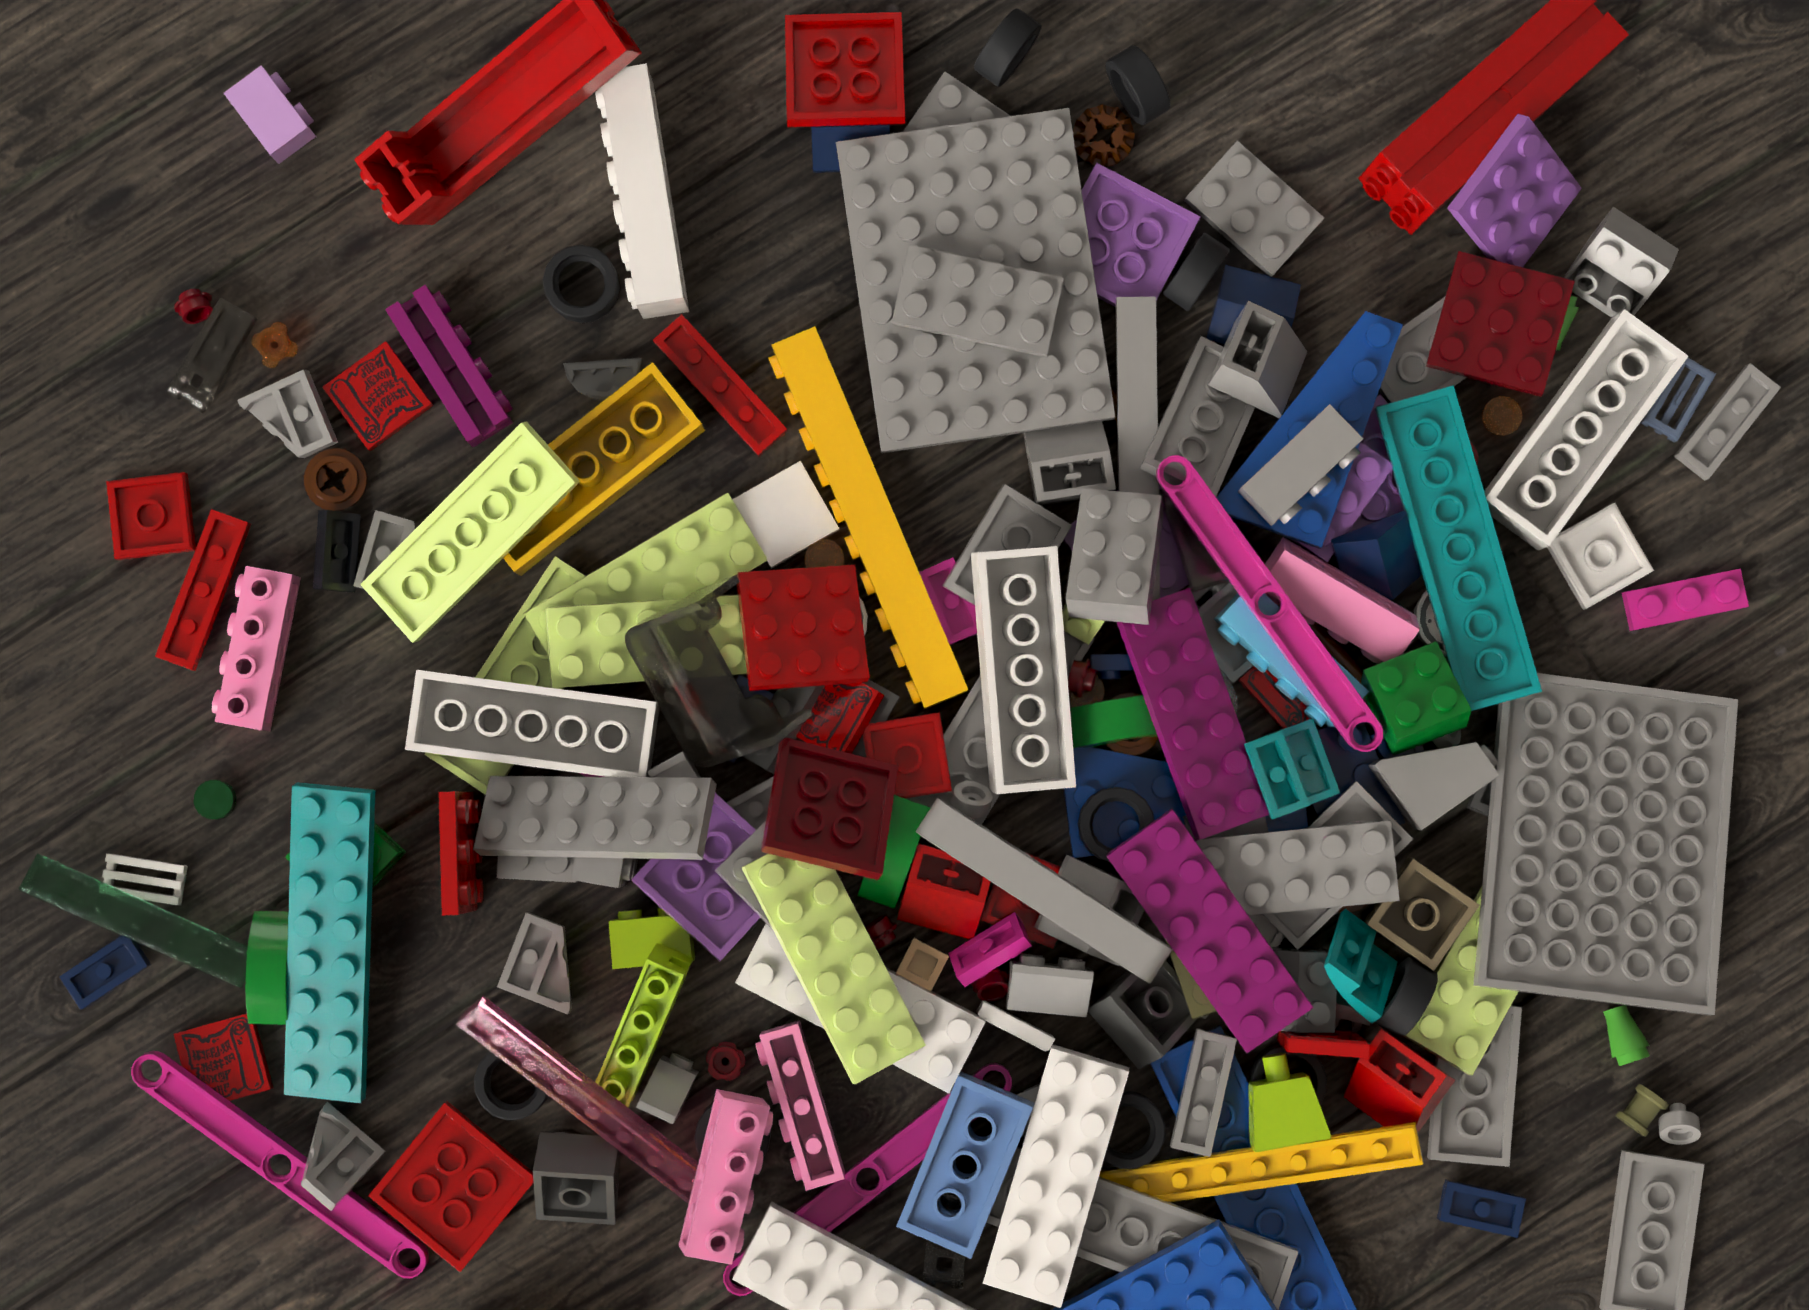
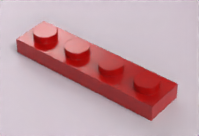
M682 314L653 339L655 345L758 457L788 431L781 421Z
M211 509L155 657L196 671L252 525L251 523Z

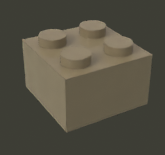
M1407 857L1397 872L1400 901L1375 903L1363 922L1434 971L1480 905L1415 859Z

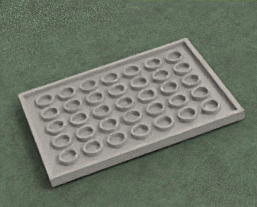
M1069 108L836 142L881 453L1115 419ZM908 245L1063 277L1064 280L1047 357L892 324Z
M1537 673L1542 692L1498 704L1494 757L1498 764L1494 767L1500 775L1491 782L1473 986L1701 1015H1715L1738 699Z

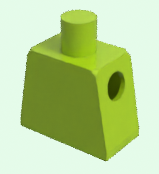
M1286 1053L1263 1056L1262 1060L1266 1079L1252 1081L1248 1085L1250 1147L1255 1152L1331 1139L1328 1125L1309 1076L1304 1072L1290 1074Z

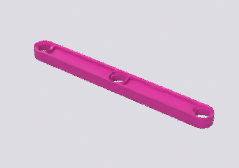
M1172 455L1163 459L1156 470V479L1160 487L1342 737L1353 749L1362 752L1376 749L1383 739V728L1380 722L1191 462L1179 455ZM1177 462L1184 466L1186 478L1182 484L1171 485L1165 480L1163 471L1167 464ZM1266 592L1275 593L1280 599V608L1273 615L1263 614L1258 607L1259 598ZM1361 722L1370 723L1375 732L1373 740L1366 745L1358 744L1353 737L1354 727Z
M149 1051L134 1061L131 1067V1076L138 1087L396 1275L402 1278H413L424 1270L429 1261V1252L427 1246L421 1240L352 1190L330 1211L301 1186L307 1157L170 1057L159 1051ZM145 1060H155L160 1064L162 1075L159 1080L150 1081L143 1076L141 1068ZM283 1154L290 1159L291 1170L288 1174L279 1175L272 1170L270 1161L273 1155ZM406 1248L416 1250L420 1255V1264L415 1268L404 1267L399 1260L400 1251Z
M989 1063L971 1075L983 1080L987 1072L992 1070L999 1071L1005 1077L1003 1089L1010 1092L1012 1078L1009 1071L1001 1064ZM951 1091L846 1171L845 1179L829 1184L793 1213L831 1232L924 1160ZM872 1168L878 1172L880 1180L875 1188L866 1190L858 1185L856 1177L861 1169ZM746 1249L733 1258L732 1265L727 1264L723 1274V1283L726 1289L737 1296H744L753 1292V1290L747 1287L736 1286L730 1279L731 1270L739 1265Z

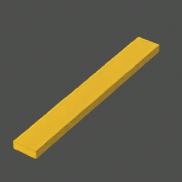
M1416 1122L1333 1134L1331 1139L1255 1152L1251 1147L1211 1153V1157L1198 1155L1150 1162L1137 1169H1119L1117 1167L1103 1169L1100 1171L1099 1177L1167 1202H1175L1423 1165V1158Z

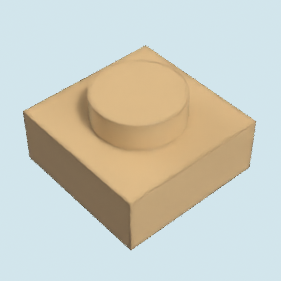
M913 938L896 974L931 992L949 955Z

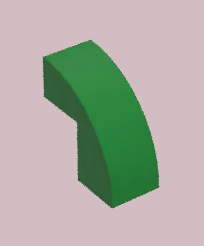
M1143 695L1070 708L1073 749L1097 747L1132 738L1157 737Z
M894 795L883 874L879 880L864 877L857 896L895 909L921 837L916 833V830L930 810V807Z
M254 911L246 960L245 988L248 1024L286 1025V1020H288L287 953L289 911Z

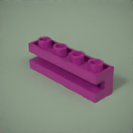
M423 285L412 292L414 295L412 299L404 304L397 301L385 310L465 440L472 447H475L513 423L507 414L513 408L502 390L494 393L487 380L493 376L483 359L478 357L474 360L467 347L472 342L461 324L453 326L446 314L452 311L442 293L437 291L433 294L426 285Z

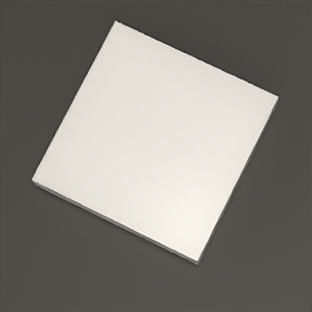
M801 461L732 499L767 557L771 568L840 530Z
M1615 503L1608 505L1562 531L1556 536L1551 545L1547 547L1583 610L1654 571Z

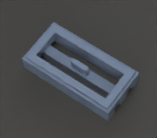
M1687 358L1640 423L1646 427H1652L1660 435L1664 434L1673 443L1678 441L1716 373ZM1684 367H1687L1689 369L1660 421L1655 418L1682 370ZM1699 374L1702 376L1700 383L1674 428L1669 427L1668 423L1694 378Z

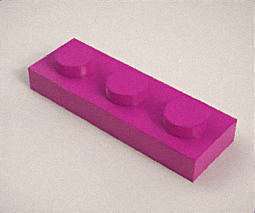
M1741 568L1622 593L1630 631L1749 607Z

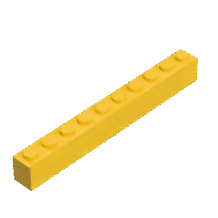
M814 326L771 344L775 355L768 358L776 378L784 377L790 391L783 395L791 414L800 413L805 427L799 429V433L806 450L815 449L820 463L814 465L822 487L830 485L835 499L829 501L837 523L845 521L850 535L845 537L844 540L852 559L860 557L866 571L859 574L868 596L875 593L881 608L874 611L883 632L890 629L896 641V644L890 646L897 666L901 668L906 665L912 679L906 682L905 685L913 704L921 702L923 708L927 709L967 692L968 687L816 327Z

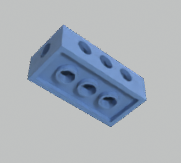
M961 1071L956 1079L896 1227L971 1259L1035 1102ZM976 1117L988 1119L992 1125V1133L987 1136L975 1134L971 1127L972 1119ZM960 1155L971 1156L977 1164V1170L972 1173L961 1172L956 1165V1158ZM944 1193L956 1194L961 1201V1208L954 1211L946 1209L941 1203V1195Z

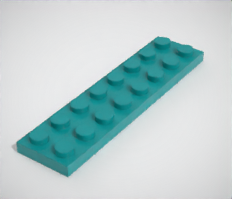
M1454 385L1376 407V415L1392 465L1403 509L1408 516L1412 540L1447 662L1472 709L1471 711L1542 692Z
M299 782L292 785L287 953L288 1020H286L284 1095L361 1103L366 1098L375 790Z

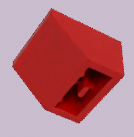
M918 843L897 920L972 939L975 936L991 881L943 850Z
M1381 1028L1370 1043L1369 1059L1360 1058L1358 1060L1344 1098L1383 1127L1416 1122L1417 1132H1419L1455 1082V1079L1393 1034Z

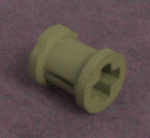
M1638 1084L1635 1088L1637 1093L1624 1111H1618L1615 1116L1634 1131L1646 1137L1649 1133L1647 1128L1661 1109L1666 1110L1669 1105L1654 1092Z

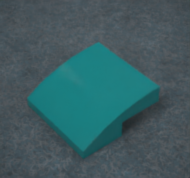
M1313 718L1244 744L1271 820L1340 794Z
M1344 909L1340 913L1324 968L1341 996L1361 1016L1373 1024L1383 1015L1398 962L1373 944L1377 931L1350 911Z

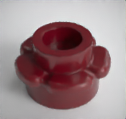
M199 289L186 290L180 294L178 301L174 305V310L179 313L185 323H200L208 319L213 313V308L210 304L212 296L207 292L201 293Z
M1087 659L1086 662L1074 660L1068 677V689L1071 692L1077 693L1079 698L1083 696L1085 691L1092 692L1095 684L1097 669L1091 668V660Z
M887 914L878 917L865 926L877 950L896 938L893 931L897 928V924L895 922L892 923Z
M997 967L984 977L972 982L973 991L977 993L978 998L982 1001L991 1002L999 1000L1008 992L1007 982L1009 974L1006 971L1000 972V969Z
M721 1042L719 1046L712 1047L706 1055V1062L709 1064L708 1072L717 1080L721 1078L726 1081L734 1080L740 1075V1069L745 1065V1056L741 1050L736 1049L734 1043ZM723 1058L729 1059L728 1065L722 1064Z

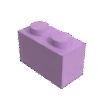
M261 65L225 91L224 95L270 156L280 164L316 137L309 127L314 120L300 102L295 106L291 104L285 96L291 90L280 75L275 72L270 76Z

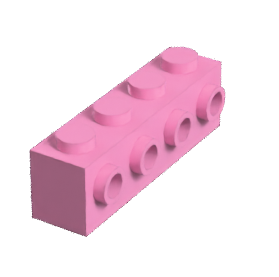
M1284 537L1265 563V566L1308 624L1313 625L1317 622L1327 628L1328 634L1338 642L1343 644L1353 643L1361 648V653L1374 663L1380 664L1381 661L1385 662L1402 655L1420 630L1415 614ZM1265 593L1274 603L1280 605V599L1275 593Z
M245 566L244 574L238 576L235 586V596L239 597L237 611L230 615L227 633L231 636L229 651H224L220 661V674L224 675L221 690L215 692L212 701V713H216L215 722L271 731L301 577Z
M800 1020L762 1031L759 1035L761 1042H757L755 1045L761 1065H768L772 1080L767 1081V1086L773 1104L780 1103L784 1118L778 1120L784 1142H791L796 1157L790 1158V1163L796 1182L803 1180L805 1190L807 1191L845 1179L844 1166Z
M716 1089L679 1241V1247L687 1257L732 1265L734 1254L740 1253L742 1249L744 1229H741L744 1213H750L754 1200V1191L750 1188L754 1174L758 1175L763 1164V1151L760 1150L763 1135H769L773 1122V1112L769 1111L770 1106L763 1098Z

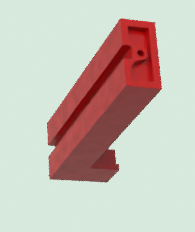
M562 0L407 132L388 130L359 154L354 160L361 169L360 176L370 189L375 191L379 189L383 195L380 198L383 202L382 209L388 218L398 225L436 224L642 54L625 27L620 26L613 16L615 13L606 0Z
M1550 0L1378 154L1358 179L1363 184V188L1369 197L1376 201L1383 199L1392 208L1389 215L1395 225L1405 229L1412 235L1466 184L1517 114L1530 117L1534 123L1629 35L1609 12L1603 15L1594 5L1597 0Z

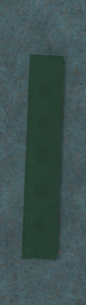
M36 854L19 887V891L240 989H242L246 981L248 946L43 855Z

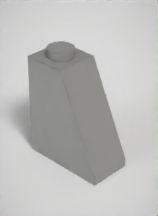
M1477 742L1375 760L1368 765L1413 830H1423L1500 775L1494 767L1498 763L1492 752L1485 745L1479 746Z

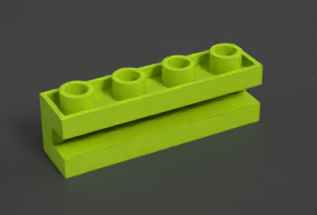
M656 943L646 959L589 1097L622 1112H627L638 1092L693 958Z

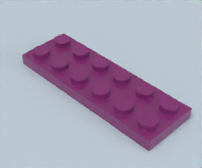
M1188 588L1153 600L1149 625L1117 622L1195 841L1269 815L1244 746L1246 740L1191 589Z
M1173 809L1164 813L1106 854V857L1246 1053H1249L1313 1009L1311 1002Z

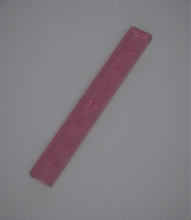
M484 995L460 1016L456 1024L689 1204L698 1162Z

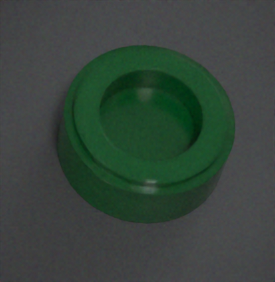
M222 780L206 781L197 788L194 794V806L197 812L207 819L225 818L231 814L236 805L234 789Z

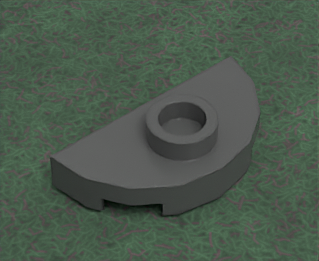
M642 358L563 363L567 379L580 394L591 400L604 401L641 372L643 360Z

